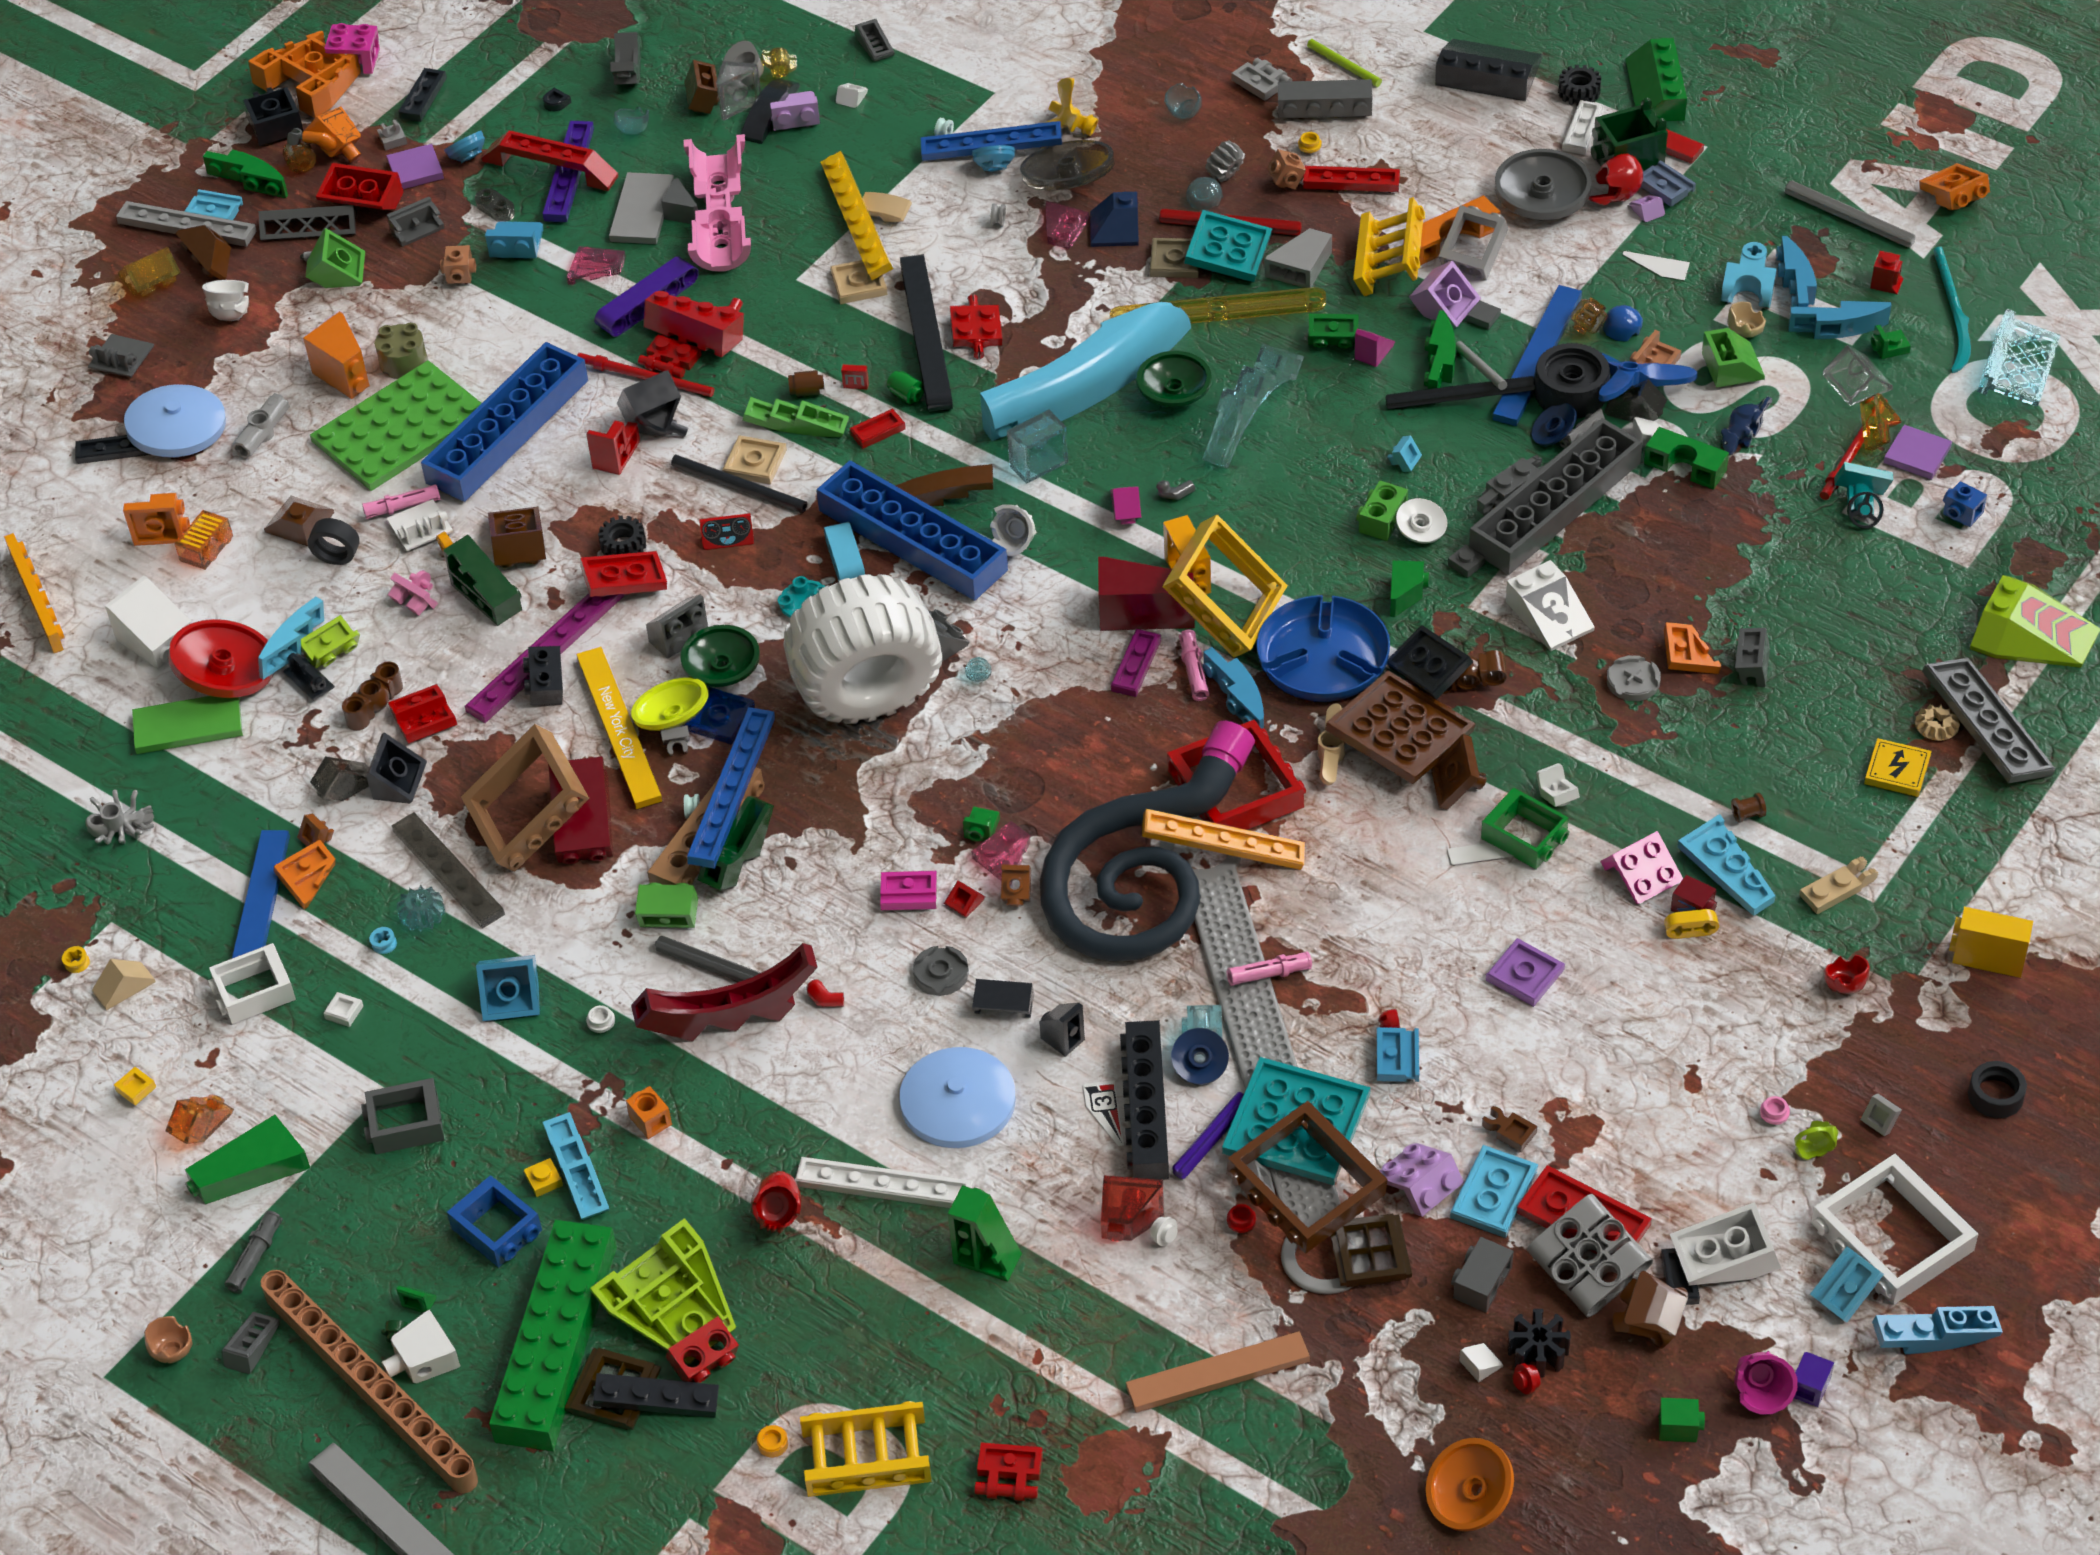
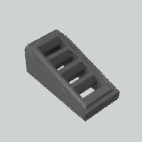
M877 19L855 25L854 35L873 61L895 55Z
M252 1312L222 1350L225 1367L250 1374L280 1324L279 1319ZM254 1326H257V1327H260V1328H264V1329H263V1331H262V1330H259V1329H255Z

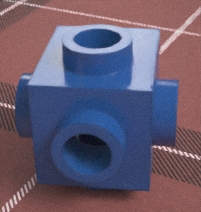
M1960 481L1953 489L1949 488L1943 498L1945 503L1943 514L1971 527L1984 513L1987 494Z

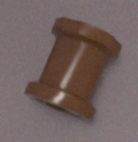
M1755 793L1753 797L1742 800L1738 798L1731 800L1732 813L1738 823L1743 822L1746 818L1766 816V804L1761 793Z

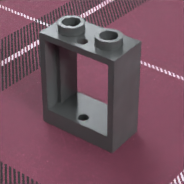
M433 1078L365 1092L366 1103L361 1104L364 1121H369V1126L364 1127L367 1144L373 1143L376 1154L445 1140L438 1093ZM425 1101L428 1120L379 1130L377 1110Z

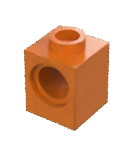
M651 1086L634 1093L626 1100L629 1118L647 1139L672 1125L668 1106Z

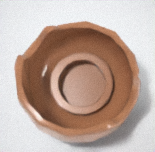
M173 1316L159 1317L153 1320L144 1331L145 1346L149 1355L162 1363L171 1364L178 1362L189 1353L193 1344L188 1326H181Z

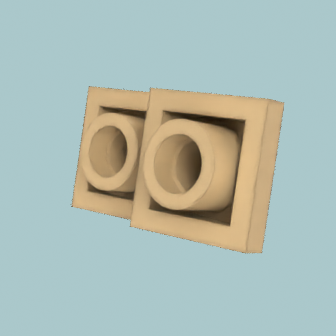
M865 192L863 196L870 216H880L884 222H903L912 204L908 199L885 193Z

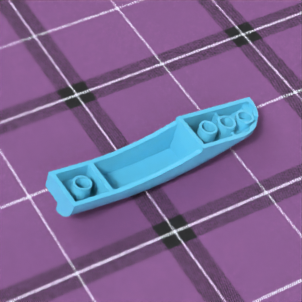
M1157 302L1101 322V328L1060 358L1025 376L981 392L983 430L991 441L1015 433L1018 438H1022L1059 423L1097 404L1136 379L1138 369L1145 360L1155 354L1170 351L1191 329L1188 315L1182 308L1175 307L1171 303Z

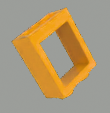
M1188 515L1163 522L1164 558L1170 569L1174 568L1196 531ZM1204 546L1189 572L1193 573L1194 583L1199 584V588L1205 594L1211 593V557Z

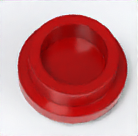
M1237 1204L1227 1214V1225L1235 1232H1248L1256 1225V1214L1248 1205Z
M1522 1363L1515 1367L1513 1382L1518 1390L1528 1395L1539 1388L1541 1379L1534 1365Z

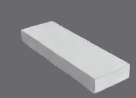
M1580 100L1563 142L1562 151L1586 155L1593 137L1592 129L1595 125V117L1601 116L1603 104Z

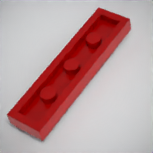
M1305 165L1304 189L1399 192L1400 169Z

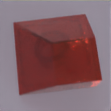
M1104 1175L1101 1207L1102 1239L1116 1242L1122 1240L1132 1241L1150 1229L1157 1218L1164 1217L1163 1180Z

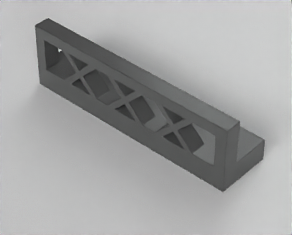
M354 205L258 211L260 240L320 237L322 231H316L310 226L314 220L327 221L328 225L325 228L329 230L332 226L336 230L330 231L337 235L356 234L355 218H358V213ZM349 218L350 229L340 230L334 223L337 219ZM301 221L305 224L297 233H293L287 228L290 222ZM265 223H278L281 226L275 234H266ZM307 228H309V229H310L311 231H313V232H305V231H306Z

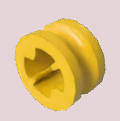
M70 947L62 955V962L71 973H80L90 965V959L82 947ZM73 958H74V959H79V958H81L79 961L74 960V961L71 962V960H72Z

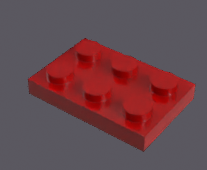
M657 551L580 558V567L590 597L667 590V579Z

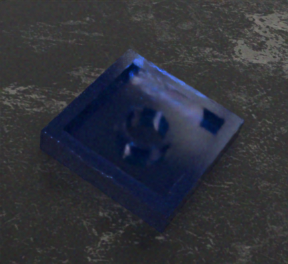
M706 686L708 699L703 709L683 726L688 727V732L732 745L748 707L755 708V702L752 699Z

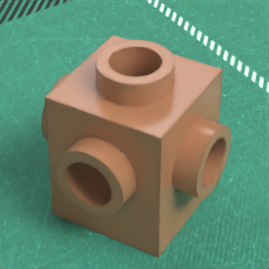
M1277 149L1267 167L1274 184L1280 188L1296 189L1299 182L1303 180L1306 171L1298 154Z
M470 245L446 246L444 259L440 260L441 274H445L447 284L471 283L472 273H476V260L472 258Z

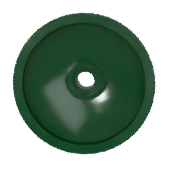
M1166 351L1155 354L1145 360L1137 372V386L1140 393L1149 401L1165 407H1181L1198 401L1208 392L1212 382L1211 370L1207 363L1197 355L1184 351Z
M724 624L709 626L697 631L685 642L681 650V665L688 677L699 679L706 686H730L741 682L754 672L760 660L759 645L750 632L738 626Z

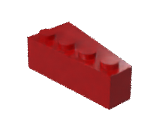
M656 291L645 299L644 327L666 336L675 334L678 336V341L684 343H698V348L704 351L711 348L715 350V355L723 357L743 340L744 313L737 312L733 308L713 306L710 302L692 301L689 297L669 295L665 291Z

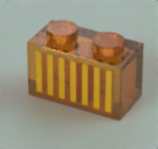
M202 510L174 543L179 560L206 570L233 537L229 519Z

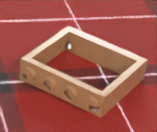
M536 724L461 796L496 863L514 872L589 799L553 733ZM543 753L563 790L506 846L487 808Z

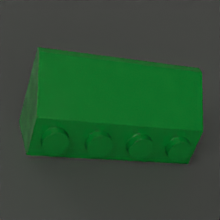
M1674 38L1650 39L1625 59L1634 107L1641 105L1643 99L1649 98L1652 101V110L1658 119L1663 118L1665 121L1685 120L1687 96Z

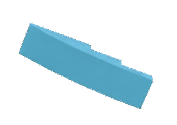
M314 597L294 612L272 635L258 657L260 678L264 680L288 664L287 657L291 653L302 655L301 639L312 633L313 628L324 621L323 600Z
M569 1112L544 1121L543 1127L581 1220L609 1211V1206L591 1159L586 1152L580 1134H578L571 1113Z

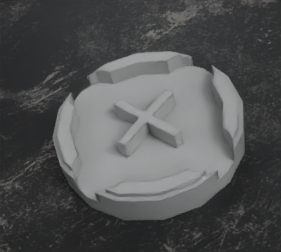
M1628 655L1618 658L1608 668L1607 686L1618 698L1627 701H1642L1656 694L1660 687V671L1652 661L1649 663L1645 661L1644 657Z

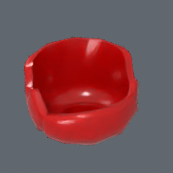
M1854 955L1849 961L1839 956L1833 963L1826 966L1823 977L1832 991L1841 994H1854L1861 991L1866 985L1869 978L1870 965L1860 955Z

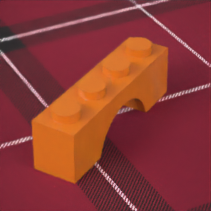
M1484 195L1462 205L1465 207L1475 206L1482 212L1489 214L1492 212L1500 214V210ZM1459 207L1423 222L1419 256L1420 266L1439 257L1440 243L1447 238ZM1465 220L1460 234H1468L1480 239L1493 233L1495 228Z

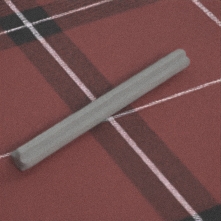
M1789 181L1785 187L1786 194L1907 248H1910L1915 242L1916 236L1913 233L1795 181Z

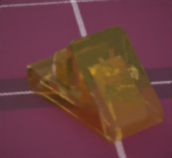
M1876 393L1860 402L1864 445L1866 450L1871 451L1889 443V429L1902 422L1882 394Z

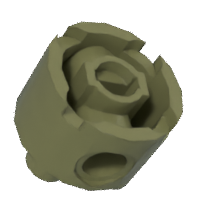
M410 322L392 326L384 325L379 328V334L376 336L374 344L380 369L383 373L384 371L388 373L389 377L399 379L428 360L422 332L415 323Z

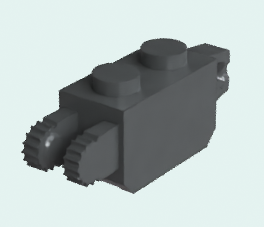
M1538 455L1528 460L1521 458L1486 482V490L1477 500V511L1484 516L1544 467L1541 466L1542 458Z

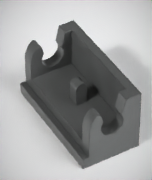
M430 197L387 214L390 232L402 247L444 229V224L438 217L440 211L431 201Z
M1739 628L1735 669L1739 671L1740 681L1745 686L1747 685V677L1751 676L1756 678L1758 687H1766L1770 652L1767 628Z

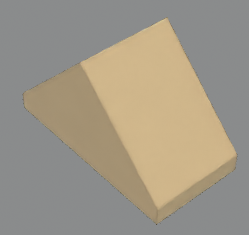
M110 959L92 991L104 1008L109 1010L156 981L142 962Z

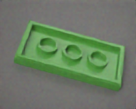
M205 696L132 709L136 754L243 736L240 697L222 698Z

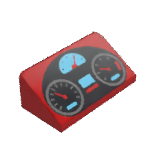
M750 513L699 519L704 550L754 544Z

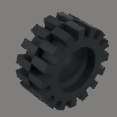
M1575 65V68L1569 66L1567 70H1562V74L1560 73L1558 87L1559 97L1562 98V101H1569V105L1576 103V106H1578L1580 100L1595 102V99H1599L1601 75H1599L1598 71H1594L1593 67L1587 69V65H1583V68Z
M623 515L618 516V520L612 517L610 518L611 523L605 521L603 523L604 527L600 526L598 537L601 552L604 556L644 552V549H646L645 531L643 524L639 523L638 519L635 518L632 521L631 516L623 519ZM620 537H629L625 541H615Z

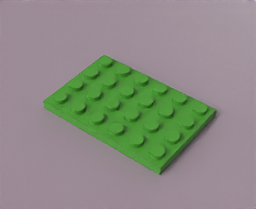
M427 360L310 434L311 442L366 488L373 491L429 455L481 402Z

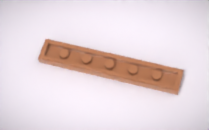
M1299 1331L1126 1382V1389L1135 1413L1310 1362V1355Z

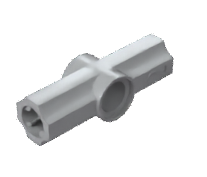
M274 393L260 409L249 413L247 416L248 424L232 443V450L241 458L248 459L249 456H252L262 442H267L273 438V428L290 408L289 402L282 395Z

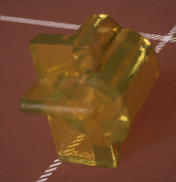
M784 48L762 51L760 60L763 65L770 69L775 79L786 77L797 68L796 55H790Z

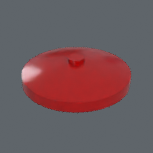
M221 619L202 620L183 627L171 640L168 655L170 668L182 683L197 692L222 698L243 697L261 690L273 677V674L263 680L259 676L258 657L268 640L261 633L244 624Z

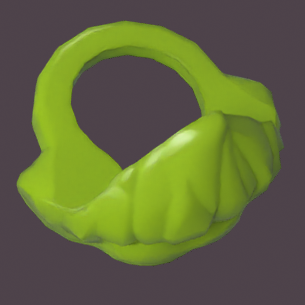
M1812 1121L1809 1129L1800 1132L1794 1138L1797 1155L1804 1160H1809L1816 1156H1824L1828 1152L1833 1151L1837 1145L1838 1130L1836 1126L1830 1125L1827 1121ZM1807 1135L1805 1140H1801L1803 1136Z

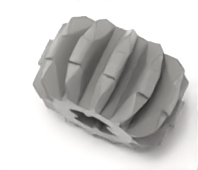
M1230 140L1224 141L1211 152L1205 168L1214 179L1220 182L1227 181L1239 170V167L1243 164L1245 154L1236 143Z

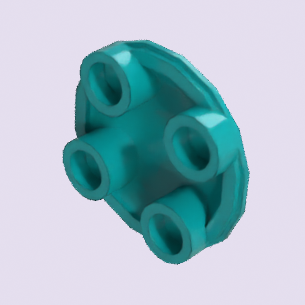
M798 576L793 579L792 584L785 588L778 597V605L782 613L790 618L797 609L802 607V603L807 598L813 597L819 593L820 589L826 586L817 581L807 580L804 576Z

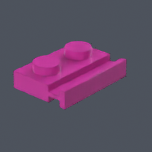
M937 871L881 872V910L936 909Z

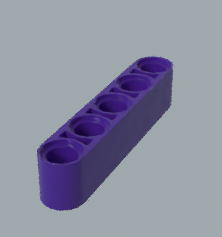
M675 257L600 308L595 315L594 322L612 336L617 337L644 319L645 299L656 291H665L669 295L677 296L695 283L699 271L681 257Z

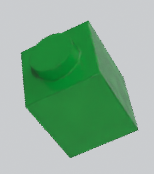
M1684 1398L1660 1399L1658 1413L1659 1441L1697 1442L1699 1430H1704L1705 1413L1699 1411V1400Z

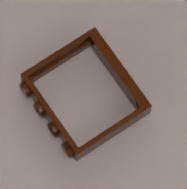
M1309 1101L1303 1103L1228 1157L1226 1174L1232 1179V1184L1239 1186L1246 1193L1251 1204L1256 1207L1259 1206L1266 1213L1269 1222L1275 1227L1278 1226L1286 1234L1288 1241L1291 1244L1295 1243L1305 1254L1386 1194L1388 1179ZM1299 1127H1302L1363 1187L1310 1227H1307L1247 1166Z

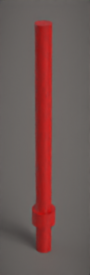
M580 352L577 354L578 357L585 359V364L591 365L594 369L600 371L610 370L644 380L659 374L610 361L607 357L601 355L591 356ZM672 377L678 389L712 397L714 394L713 387Z
M1883 397L1878 399L1839 464L1827 476L1826 484L1820 493V497L1823 500H1828L1833 491L1840 487L1835 485V475L1844 462L1851 463L1887 406V399Z

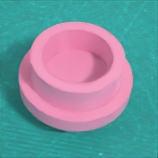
M1772 1096L1761 1104L1760 1115L1767 1123L1778 1125L1788 1120L1790 1108L1783 1098Z

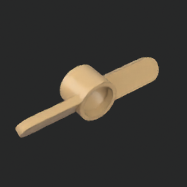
M1332 704L1327 709L1325 727L1327 721L1343 709L1340 704ZM1326 730L1318 737V757L1321 760L1319 777L1325 785H1332L1337 778L1338 762L1342 761L1345 756V742Z

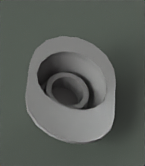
M740 41L734 44L724 57V67L730 79L745 86L753 83L757 86L760 84L758 79L763 74L764 66L751 42Z

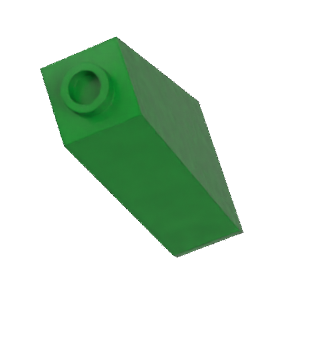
M274 1114L186 1168L185 1172L189 1181L185 1182V1185L194 1198L199 1196L206 1205L309 1169L310 1165L305 1150Z

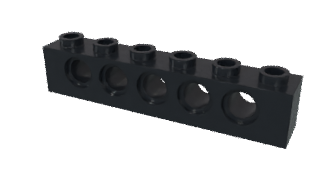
M1160 1020L1125 1022L1126 1033L1120 1034L1121 1051H1127V1057H1121L1122 1074H1128V1080H1123V1098H1129L1130 1104H1124L1125 1122L1131 1121V1128H1125L1126 1146L1132 1145V1152H1126L1127 1170H1133L1134 1181L1169 1179Z

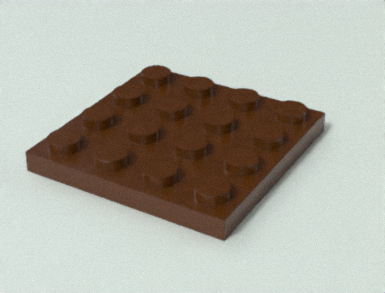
M1387 671L1327 721L1325 730L1406 781L1414 784L1438 763L1442 754L1462 734L1469 736L1474 731L1475 723L1392 672Z

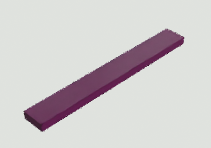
M588 593L530 647L560 646V653L562 654L618 603L625 594L590 597ZM528 649L465 705V711L468 714L486 723L524 689V679H529L528 673H523V657H528Z

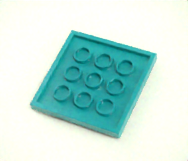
M1260 1057L1223 1143L1222 1154L1233 1155L1306 1101H1309L1347 1140L1352 1142L1368 1102L1371 1087ZM1302 1127L1296 1129L1255 1159L1261 1165L1330 1185H1335L1342 1167Z

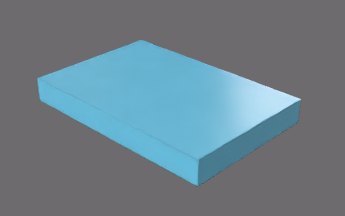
M1483 1145L1450 1212V1218L1506 1238L1516 1218L1517 1206L1528 1192L1538 1171V1164Z

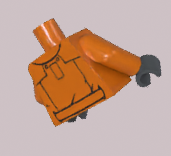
M341 106L317 116L303 133L299 128H295L288 133V144L297 146V144H301L302 139L304 143L317 144L332 158L343 153L351 163L361 155L354 146L361 138V134Z

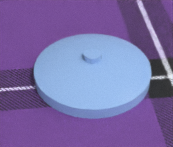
M167 385L152 389L136 398L125 413L124 424L128 439L141 451L161 457H180L200 452L215 443L225 429L226 417L222 402L210 391L192 385Z
M968 1047L941 1049L923 1057L907 1072L900 1088V1107L907 1126L924 1141L946 1148H965L991 1139L1007 1125L1014 1112L1016 1102L1014 1081L1006 1066L991 1054Z

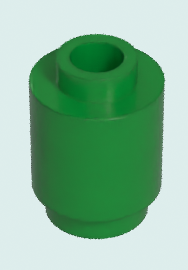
M904 371L893 372L887 380V387L890 389V392L908 404L920 401L924 395L923 383Z

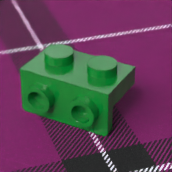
M1309 313L1308 345H1313L1317 348H1325L1328 345H1338L1340 348L1355 346V332L1358 329L1359 314Z

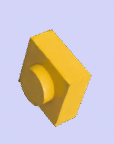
M134 1067L117 1081L114 1087L116 1092L136 1106L156 1088V1084L153 1079Z
M551 1158L524 1169L525 1177L536 1197L563 1186L562 1179Z

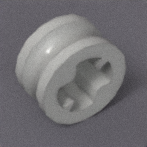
M993 203L990 223L991 225L999 223L1000 226H1004L1006 206L1001 204L998 207L997 204Z

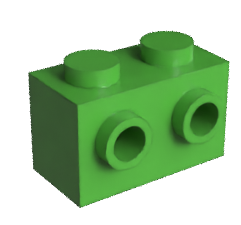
M656 882L649 883L648 885L639 884L635 915L640 927L695 928L698 896L694 885L686 883L662 885Z

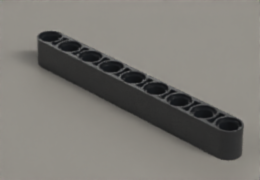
M924 254L900 257L901 273L922 383L924 385L928 412L953 409L951 389Z

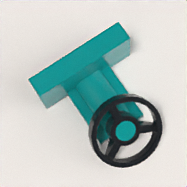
M1848 462L1843 463L1835 475L1834 481L1835 485L1847 488V515L1855 526L1871 528L1879 523L1883 516L1884 507L1881 499L1876 494L1884 495L1894 480L1893 472ZM1874 498L1879 504V515L1877 518L1874 516ZM1853 516L1868 517L1874 522L1869 525H1860L1853 519Z

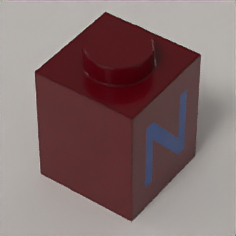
M1686 875L1672 894L1670 911L1674 913L1703 909L1715 911L1717 907V902L1715 901L1716 889Z

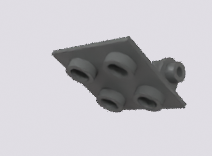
M111 334L102 347L100 345L90 347L89 355L92 356L93 360L88 365V368L132 378L154 347V344Z

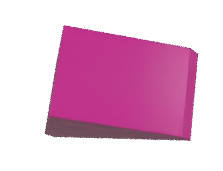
M1357 329L1355 332V359L1377 367L1394 346L1395 341L1372 332Z

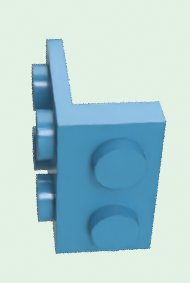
M498 222L495 229L486 230L485 238L489 257L537 258L543 233V224L540 222Z

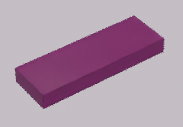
M1140 629L1135 630L1111 683L1112 692L1137 697L1160 645L1161 634Z

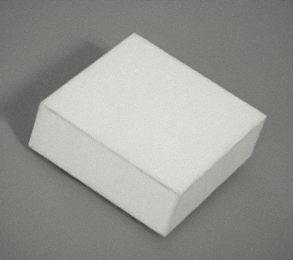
M337 992L326 1008L324 1017L326 1020L350 1027L363 1008V1002L360 999Z

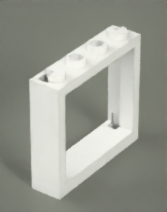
M1893 1154L1814 1206L1811 1224L1818 1230L1817 1233L1824 1236L1839 1255L1848 1246L1884 1274L1874 1288L1878 1294H1882L1892 1305H1895L1975 1250L1978 1233L1896 1154ZM1886 1180L1950 1241L1949 1244L1898 1278L1834 1216Z

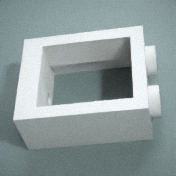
M273 943L209 967L212 979L208 980L209 986L214 996L219 994L221 999L216 1000L222 1016L228 1014L231 1024L296 1000L291 982ZM266 970H271L277 985L233 1002L230 1001L225 986Z

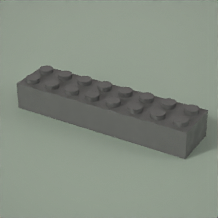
M1601 418L1470 528L1469 547L1483 555L1487 562L1510 575L1640 464L1642 441Z

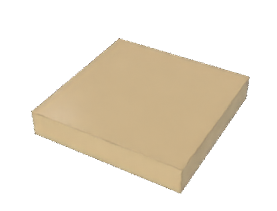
M862 260L830 266L831 276L840 304L888 295L883 275L872 280Z
M739 435L722 471L749 481L771 485L787 451L786 443Z

